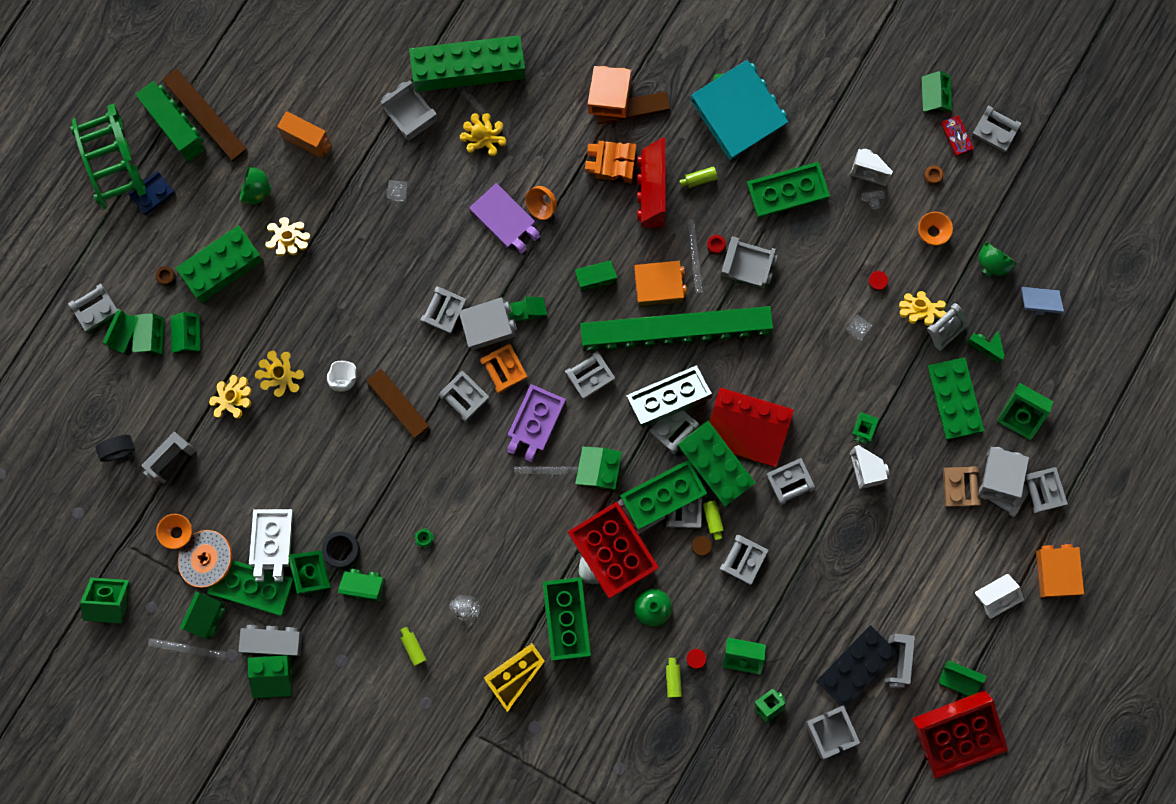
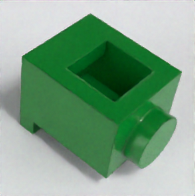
M860 412L851 436L855 437L854 441L861 444L870 442L879 418ZM860 428H866V433L860 432Z
M771 689L754 702V709L767 724L785 709L786 700L780 692L777 693L774 689Z

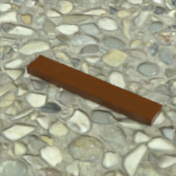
M177 68L162 79L233 162L247 151L246 147Z

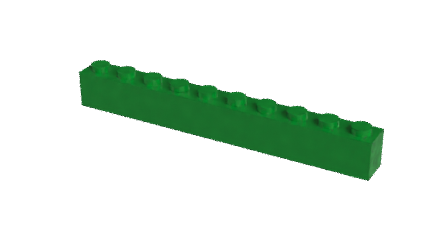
M771 306L586 322L580 323L582 349L597 351L598 348L603 347L606 350L616 349L617 346L633 348L637 344L654 346L655 343L662 342L663 345L673 344L674 341L690 343L693 342V339L710 341L715 337H719L720 340L730 339L731 336L747 338L750 337V334L767 336L772 332L773 324Z

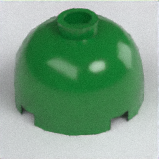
M248 166L244 176L245 181L241 188L240 202L252 205L259 204L264 200L265 196L270 195L272 185H269V178L264 171Z
M987 241L979 252V264L983 267L981 271L989 277L992 275L998 277L1006 276L1018 264Z
M650 588L644 590L637 596L634 602V613L637 620L647 627L656 628L664 625L672 614L673 605L671 599L660 589Z

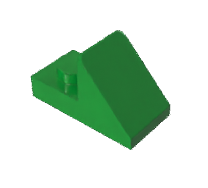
M524 297L525 300L510 303L512 309L510 317L511 320L514 319L515 323L547 316L544 297Z
M997 331L990 342L987 341L985 336L975 333L967 341L968 345L997 363H1000L1005 357L999 331Z

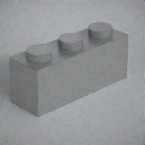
M247 625L246 628H241L239 652L301 656L302 632H297V628L286 627L285 631L278 630V627L266 626V630L258 629L257 625Z

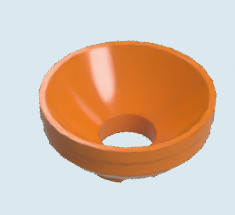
M536 186L527 192L525 197L526 206L535 218L547 220L556 212V199L549 189L543 186ZM543 195L549 197L550 204H547L544 201Z
M941 212L927 213L918 224V234L921 240L930 246H940L946 243L953 233L951 220ZM930 227L938 229L939 234L936 237L929 235L928 229Z
M170 514L163 517L156 529L159 542L169 549H179L186 546L191 540L193 533L189 520L180 514ZM175 527L182 529V535L179 538L172 537V530Z

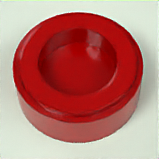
M713 235L708 239L707 249L710 253L718 255L725 250L726 241L722 236Z
M882 271L873 272L868 280L869 286L876 291L883 290L888 284L887 275Z
M700 649L690 650L686 656L687 664L694 669L701 668L706 662L705 653Z

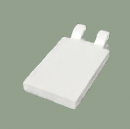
M292 509L253 510L249 565L250 567H255L253 576L256 582H264V570L274 569L273 577L275 582H283V567H289L290 564L288 555H290Z

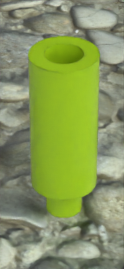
M713 166L687 174L685 179L679 180L681 187L688 186V188L717 180L718 177Z
M717 502L703 503L710 534H714L715 540L723 539L721 532L724 529Z
M408 627L401 629L400 631L403 635L401 640L413 665L417 666L425 662L427 659L414 632L410 633Z
M668 658L669 665L666 666L667 696L682 697L680 665H677L676 658Z

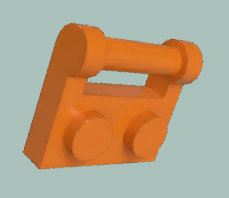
M510 344L480 359L481 364L485 365L496 386L497 394L528 378ZM495 359L508 380L502 383L491 362Z

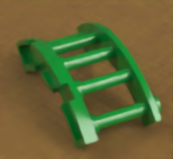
M115 103L107 106L108 112L105 113L106 115L80 125L77 119L74 118L72 119L73 125L70 126L96 192L94 194L97 205L101 204L103 210L107 209V199L128 191H137L139 196L146 194V187L136 164L132 165L131 163L132 158L130 154L132 153L127 139L123 136V123ZM108 122L110 123L108 124V127L102 128L100 130L94 131L86 135L83 134V132L86 130L92 129L94 127L100 126ZM108 134L115 135L116 141H113V144L87 153L85 143ZM114 151L121 152L123 157L121 163L94 173L90 160ZM122 170H128L132 179L128 184L104 193L102 192L97 181L98 179Z

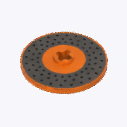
M202 530L194 533L189 543L180 549L178 555V569L182 578L188 584L198 588H208L218 584L227 575L232 563L230 543L222 534L213 530ZM208 557V560L202 561V558Z

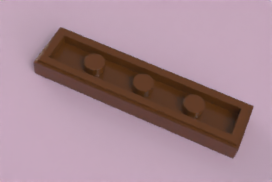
M663 91L629 98L626 118L595 115L597 125L670 111L667 92Z
M379 369L366 380L415 439L430 427L382 369Z

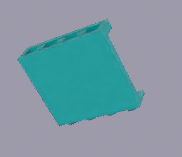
M748 59L691 94L689 99L729 161L779 128L785 127L788 123L786 112L783 109L780 110L776 97L769 93L764 79L759 78L755 65L749 63Z

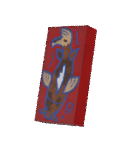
M959 115L941 122L955 157L974 149Z

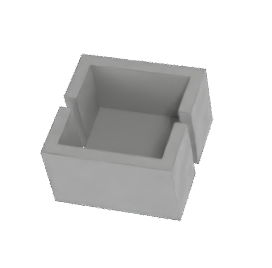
M844 706L826 712L825 716L820 715L805 722L821 759L839 753V748L840 750H846L860 743Z

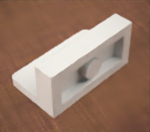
M1008 574L975 592L977 598L983 603L986 614L990 619L1024 600L1020 586Z

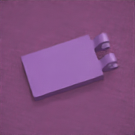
M497 183L469 207V210L508 249L513 245L522 254L527 248L519 240L520 237L525 233L534 241L540 237V233L532 227L535 221Z
M531 384L508 432L507 437L512 438L507 448V452L515 455L521 442L529 446L525 460L532 462L537 450L543 452L566 399Z

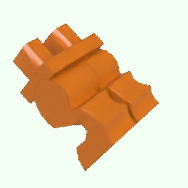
M599 141L598 144H588L587 156L596 157V162L586 161L585 173L595 175L596 179L602 178L611 181L622 177L624 182L632 184L636 144H622L620 142L617 144Z

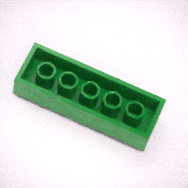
M520 35L409 48L415 92L526 79Z

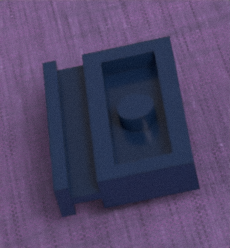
M158 171L143 181L146 187V194L139 196L137 191L133 190L128 193L145 216L175 194L174 190Z

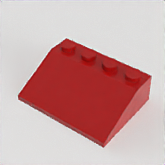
M660 138L643 148L641 156H638L637 167H641V174L637 175V185H641V192H637V203H641V210H637V221H641V227H664L665 138Z
M720 387L709 422L735 456L776 468L794 409Z
M615 502L567 532L609 599L656 572L659 568L618 502Z
M985 690L912 718L918 739L935 779L1008 751L994 700Z

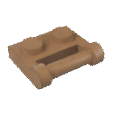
M979 467L943 468L945 507L981 506V499L978 497L977 480ZM964 474H969L971 500H965Z

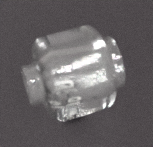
M461 594L451 601L450 611L457 620L473 621L480 613V603L477 602L474 596Z

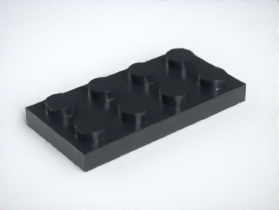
M869 625L816 682L840 706L846 708L899 652Z

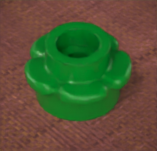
M421 529V531L415 534L416 544L419 547L424 546L425 548L431 546L434 540L433 533H430L428 529Z

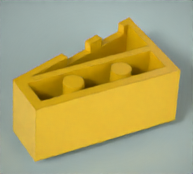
M531 643L486 675L484 679L508 712L545 661Z

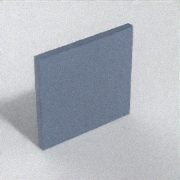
M1021 287L1025 310L1036 311V315H1044L1045 312L1064 313L1059 290Z

